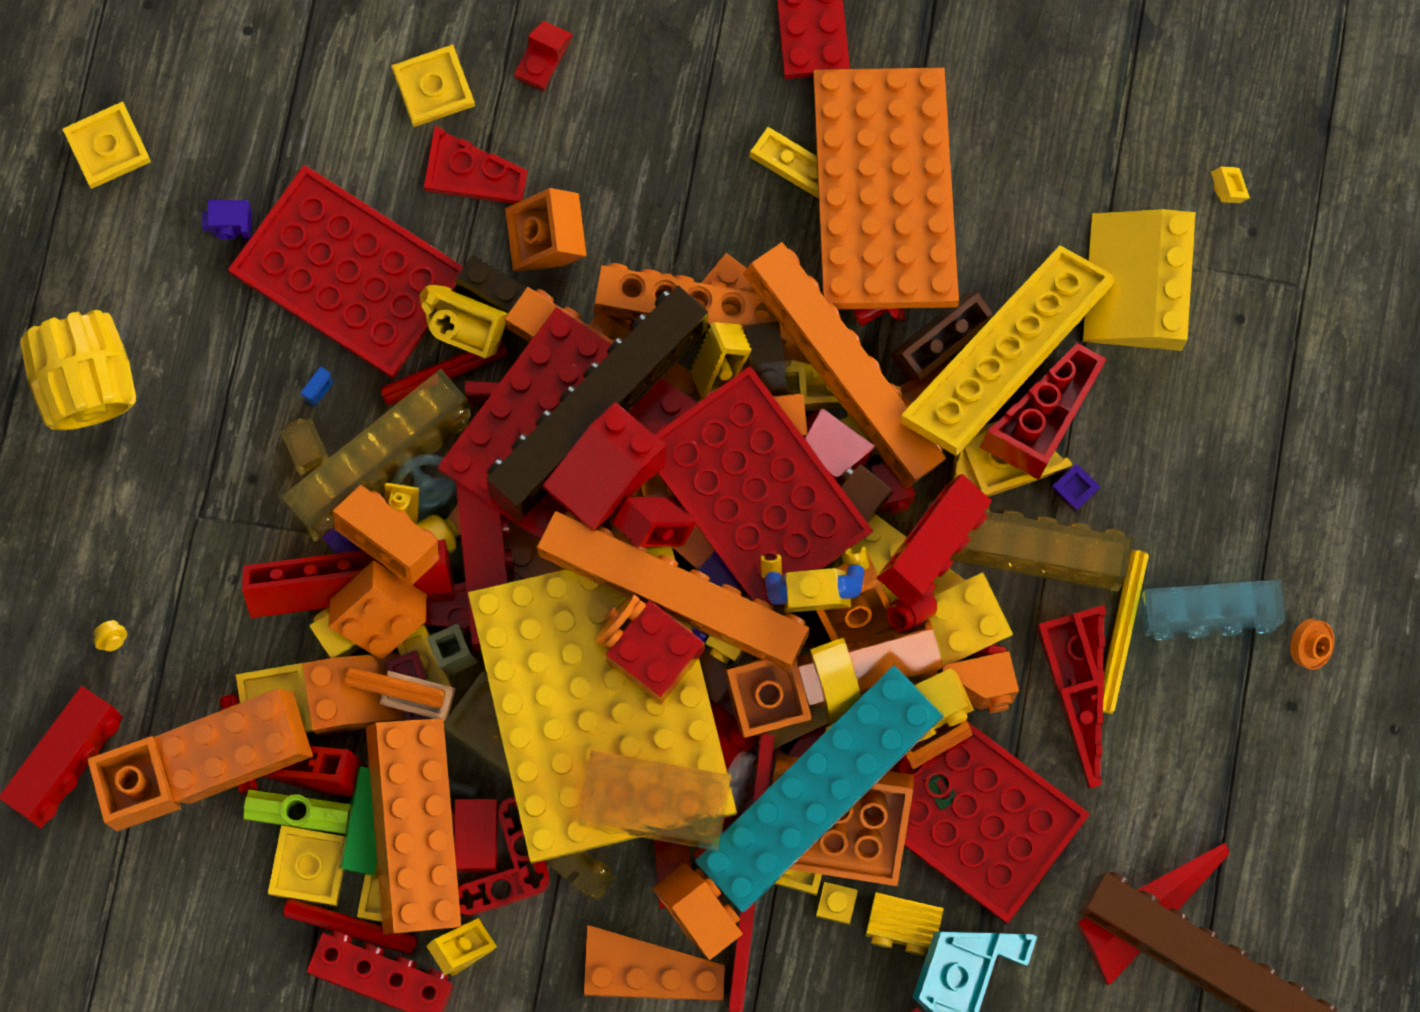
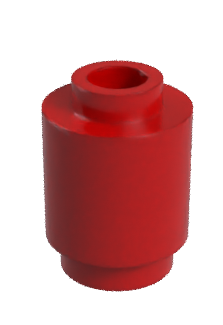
M931 593L925 600L922 601L918 598L909 605H905L899 598L895 599L887 610L888 622L895 630L900 632L915 629L936 614L937 602L935 595Z

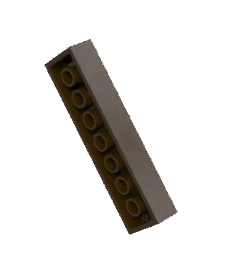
M679 285L671 292L669 290L664 291L654 303L656 308L648 316L644 313L640 315L630 328L633 331L624 340L621 337L616 339L607 350L609 355L600 364L597 361L591 364L583 374L585 379L576 388L573 385L570 386L559 398L561 403L552 412L549 409L546 410L535 423L537 427L528 436L523 434L513 443L511 447L512 453L505 460L497 459L487 470L489 476L486 478L489 497L516 522L519 523L548 494L543 489V484L598 417L615 402L625 411L629 412L707 333L708 311Z

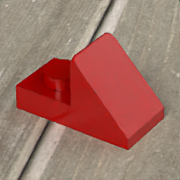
M543 21L528 36L529 46L514 73L515 79L544 92L573 34L548 22Z

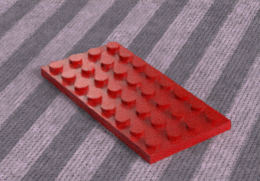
M968 722L973 734L969 738L915 769L911 767L904 756L889 771L914 775V788L904 847L1007 925L1089 817L1090 813ZM828 724L801 736L787 755L801 757L826 732L825 728L829 727ZM942 775L947 779L948 788L942 778L936 781L943 794H934L930 791L928 782L932 776ZM953 789L957 795L952 804L940 811L933 797H945L947 799L952 796L950 791Z

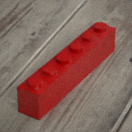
M456 483L471 639L474 651L481 650L468 592L509 583L507 570L514 569L512 550L505 549L504 537L510 536L509 519Z
M445 539L438 540L439 560L413 584V586L427 595L453 592V567ZM358 550L243 566L242 592L251 618L329 608L330 599L373 560L380 565L382 564L365 551Z

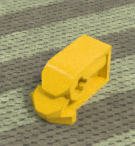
M429 285L420 293L421 306L426 313L427 324L434 337L483 358L497 353L506 325L505 318L509 313L453 292L451 288L446 286Z

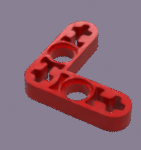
M515 797L504 800L498 810L499 820L514 868L459 886V901L463 899V893L469 891L471 896L482 894L478 887L485 885L486 895L491 902L484 905L483 898L475 900L473 902L474 908L468 910L465 905H460V915L475 916L544 893L549 887L550 876L545 860L540 861V863H533L537 875H544V879L539 881L540 887L533 888L532 884H525L524 880L529 878V872L526 865L520 869L518 863L530 862L529 855H518L514 850L515 842L519 838L524 837V832L519 830L509 836L508 831L515 830L511 818L505 819L504 817L505 814L509 813V806L515 805L518 810ZM499 880L507 881L511 886L510 895L505 899H497L491 893L492 885Z

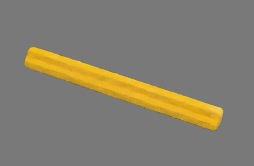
M1132 550L1129 555L1105 664L1103 713L1113 714L1115 711L1148 562V553L1140 550Z

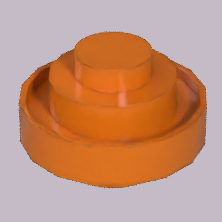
M1313 618L1304 620L1295 629L1290 642V653L1293 661L1298 666L1311 670L1321 668L1332 655L1334 633L1327 622Z

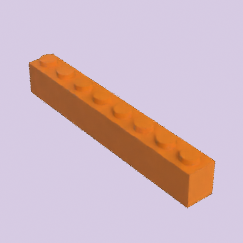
M781 242L753 261L743 275L869 442L875 446V450L903 487L907 489L946 459L942 453V448L901 424V415L908 407L902 401L900 391L894 384L886 380L881 373L879 363L873 357L868 356L861 347L857 334L846 327L840 319L838 309L832 303L827 302L820 292L817 281L812 276L807 275L799 265L800 262L797 255L791 249H787L783 242Z
M555 511L537 546L539 557L626 597L635 594L644 604L650 600L675 620L791 673L809 635V627L804 625L805 621L790 613H786L785 616L772 611L773 606L763 600L754 599L752 602L742 597V592L728 584H723L722 587L709 582L710 577L694 569L687 572L679 568L678 562L665 555H660L659 558L646 553L647 549L645 547H636V544L631 543V540L624 543L616 539L615 533L607 528L599 526L592 532L571 512L566 511L565 514Z

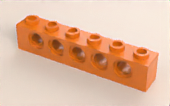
M610 263L608 266L601 265L593 313L629 320H636L643 313L648 316L656 308L654 305L657 300L655 295L666 290L671 292L679 285L692 298L701 299L705 303V309L708 311L707 333H709L708 329L711 328V323L720 322L739 324L742 326V330H744L743 334L746 335L745 325L766 323L756 318L755 312L758 310H764L770 314L771 320L768 322L778 321L754 288L744 287L736 290L727 288L726 284L716 281L703 284L694 282L693 278L683 275L670 278L661 276L660 272L650 269L637 272L628 270L627 266L618 263ZM627 286H633L639 291L640 295L630 298L624 295L622 289ZM725 304L734 305L739 313L735 316H729L723 312L722 306ZM780 324L783 348L791 349L794 341Z

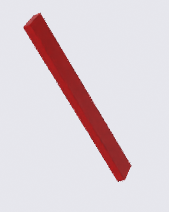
M761 734L753 803L769 789L775 737L770 734ZM755 903L746 912L740 911L738 928L743 935L737 939L729 1012H743Z

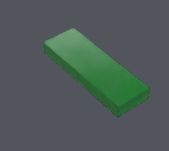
M359 766L357 768L338 869L373 876L376 871L377 854L370 770L368 767Z

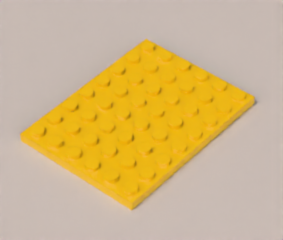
M658 547L646 551V553L657 558L660 555H665L675 560L672 547ZM567 569L468 592L531 864L737 814L700 660L696 661L661 705L608 664L605 654L610 648L608 646L602 647L594 641L597 632L606 621L604 616L612 607L616 609L627 598L626 596ZM628 619L619 629L624 631L632 620ZM676 620V621L679 622L681 625H683L686 629H688L690 632H692L691 626H688V625H686V624H684V623H682V622Z

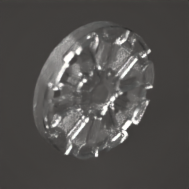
M742 751L735 757L727 772L737 813L743 809V801L747 802L752 792L750 785L751 783L754 784L757 771L754 769L757 768L758 760L755 758L756 755L747 751Z

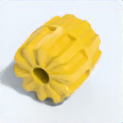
M91 310L84 315H81L79 311L71 312L65 319L59 320L53 317L42 322L41 326H33L24 332L20 345L28 384L43 423L51 430H73L96 425L120 416L135 405L136 394L128 356L114 320L109 313H102L101 310Z

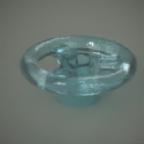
M421 455L412 458L398 469L393 478L392 484L402 485L407 474L411 472L415 479L414 487L419 488L418 514L430 513L441 508L451 499L456 490V483L450 478H432L430 475L424 474L419 467L422 465L438 466L443 460L440 456Z

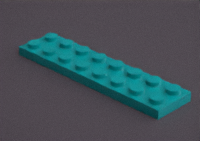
M893 665L695 862L741 912H746L901 760L944 715L897 666Z

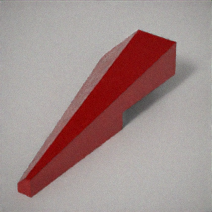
M1104 605L1035 625L1088 788L1100 786L1102 782L1101 736L1104 699V616L1106 615Z
M1226 843L1139 888L1137 891L1144 890L1158 898V904L1168 910L1170 908L1179 910L1230 854ZM1087 918L1075 924L1107 986L1113 983L1141 952Z

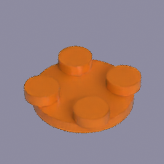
M631 594L616 609L612 607L604 616L606 621L597 632L594 641L602 647L608 646L611 648L623 634V631L619 629L620 626L628 619L633 621L642 612L646 604L639 600L635 594Z

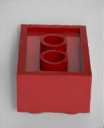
M615 402L589 426L545 481L543 489L593 532L629 496L631 497L665 465L666 445Z

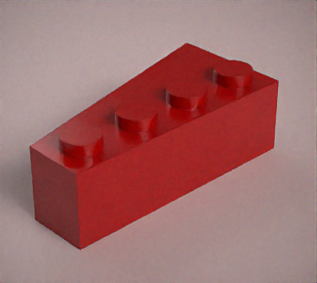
M1077 343L1017 404H1014L986 432L980 448L1039 480L1107 359Z

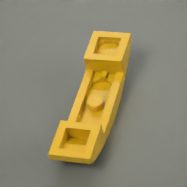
M844 638L810 649L827 709L825 714L828 726L837 722L861 698L857 678Z

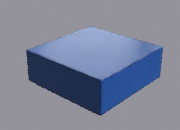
M319 367L301 391L304 402L313 408L319 404L333 385L330 372L323 367Z

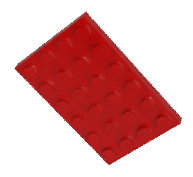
M303 165L231 264L228 272L383 374L394 379L429 330L425 316L426 313L421 306L420 293L429 285L446 286L451 288V291L456 292L455 280L464 266L308 166Z
M751 366L654 434L666 445L665 465L657 471V474L682 508L696 521L699 531L752 602L754 599H760L772 606L774 605L768 599L765 578L761 576V556H765L766 560H776V555H780L782 559V577L788 572L820 570L826 568L845 554L848 548L852 549L873 533L872 528Z

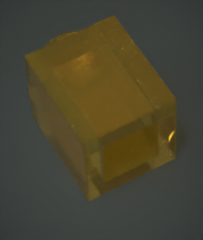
M304 419L294 420L286 425L285 430L280 432L299 475L330 463L312 419L306 421Z

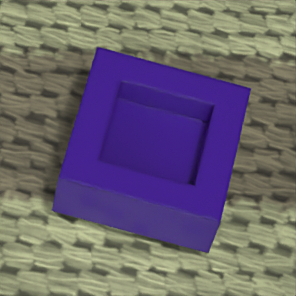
M1077 463L1052 486V490L1074 512L1078 511L1100 489V486Z

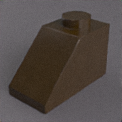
M779 321L745 325L747 343L752 348L749 355L750 366L773 396L787 395L785 361Z

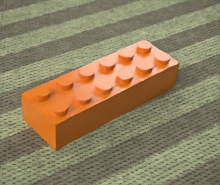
M443 718L379 722L366 727L383 935L461 927Z

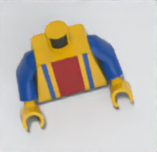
M862 547V551L858 553H852L851 548L845 551L848 562L847 572L832 568L788 572L782 577L781 556L776 555V560H766L765 556H761V576L765 578L769 601L774 605H784V613L851 607L850 599L860 595L864 570L869 567L866 547Z

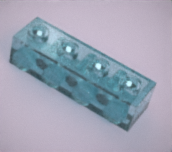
M1281 580L1145 589L1141 594L1144 635H1154V640L1175 638L1174 634L1188 633L1189 638H1200L1208 636V631H1222V635L1226 636L1238 635L1243 633L1242 629L1256 628V633H1269L1276 631V627H1280L1285 621Z

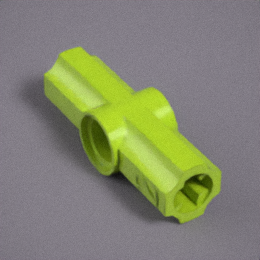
M248 790L243 819L345 835L350 804L310 799L299 794L290 796ZM294 805H305L306 814L302 819H290L289 812Z

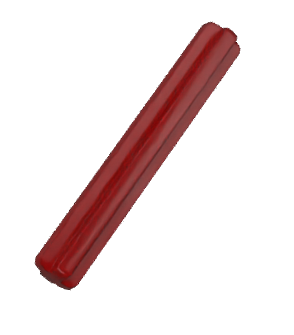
M501 339L497 353L487 358L466 351L383 386L381 394L387 405L394 404L507 355L506 347Z
M292 898L287 900L283 914L287 918L326 930H335L350 937L408 955H412L417 946V938L413 935L406 933L383 935V928L380 925Z

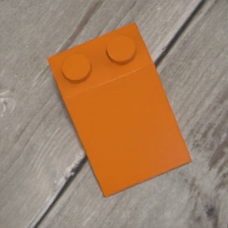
M390 653L383 660L374 655H360L302 663L311 725L315 735L320 737L365 729L367 726L379 722L406 721L402 710L379 704L382 694L345 684L347 670L351 667L387 676L384 662L397 658L400 654Z

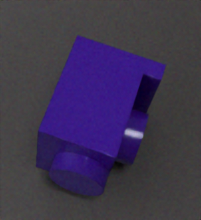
M208 200V211H203L202 213L203 231H210L212 236L223 240H232L236 236H243L244 241L248 242L252 237V208L249 201Z

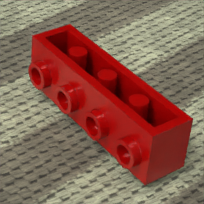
M960 474L945 485L876 578L905 605H909L918 598L922 601L925 600L936 587L933 581L937 575L939 577L943 576L952 566L953 561L950 558L954 552L958 554L971 540L968 536L971 529L975 531L986 520L988 515L985 513V510L992 500L965 475Z
M81 686L2 791L0 800L42 829L45 823L55 816L57 807L65 796L77 786L79 777L89 766L87 759L99 755V750L108 738L117 732L120 722L124 717L112 705Z
M333 930L331 936L322 933L306 971L309 975L403 1012L445 1011L455 987L452 983L448 982L449 975H444L443 972L432 968L429 969L427 974L415 969L416 962L399 955L396 961L383 956L385 950L365 943L364 948L351 944L352 937Z

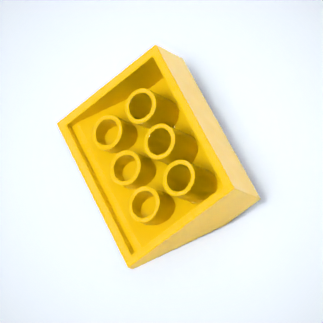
M1158 209L1092 214L1088 261L1115 275L1113 286L1084 316L1082 342L1176 351L1183 350L1188 338L1196 212Z

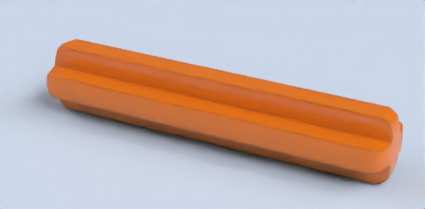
M352 667L348 668L345 676V684L347 686L432 707L441 708L446 697V692L442 689Z

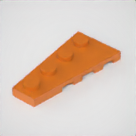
M587 925L584 996L700 1001L724 1000L725 965Z

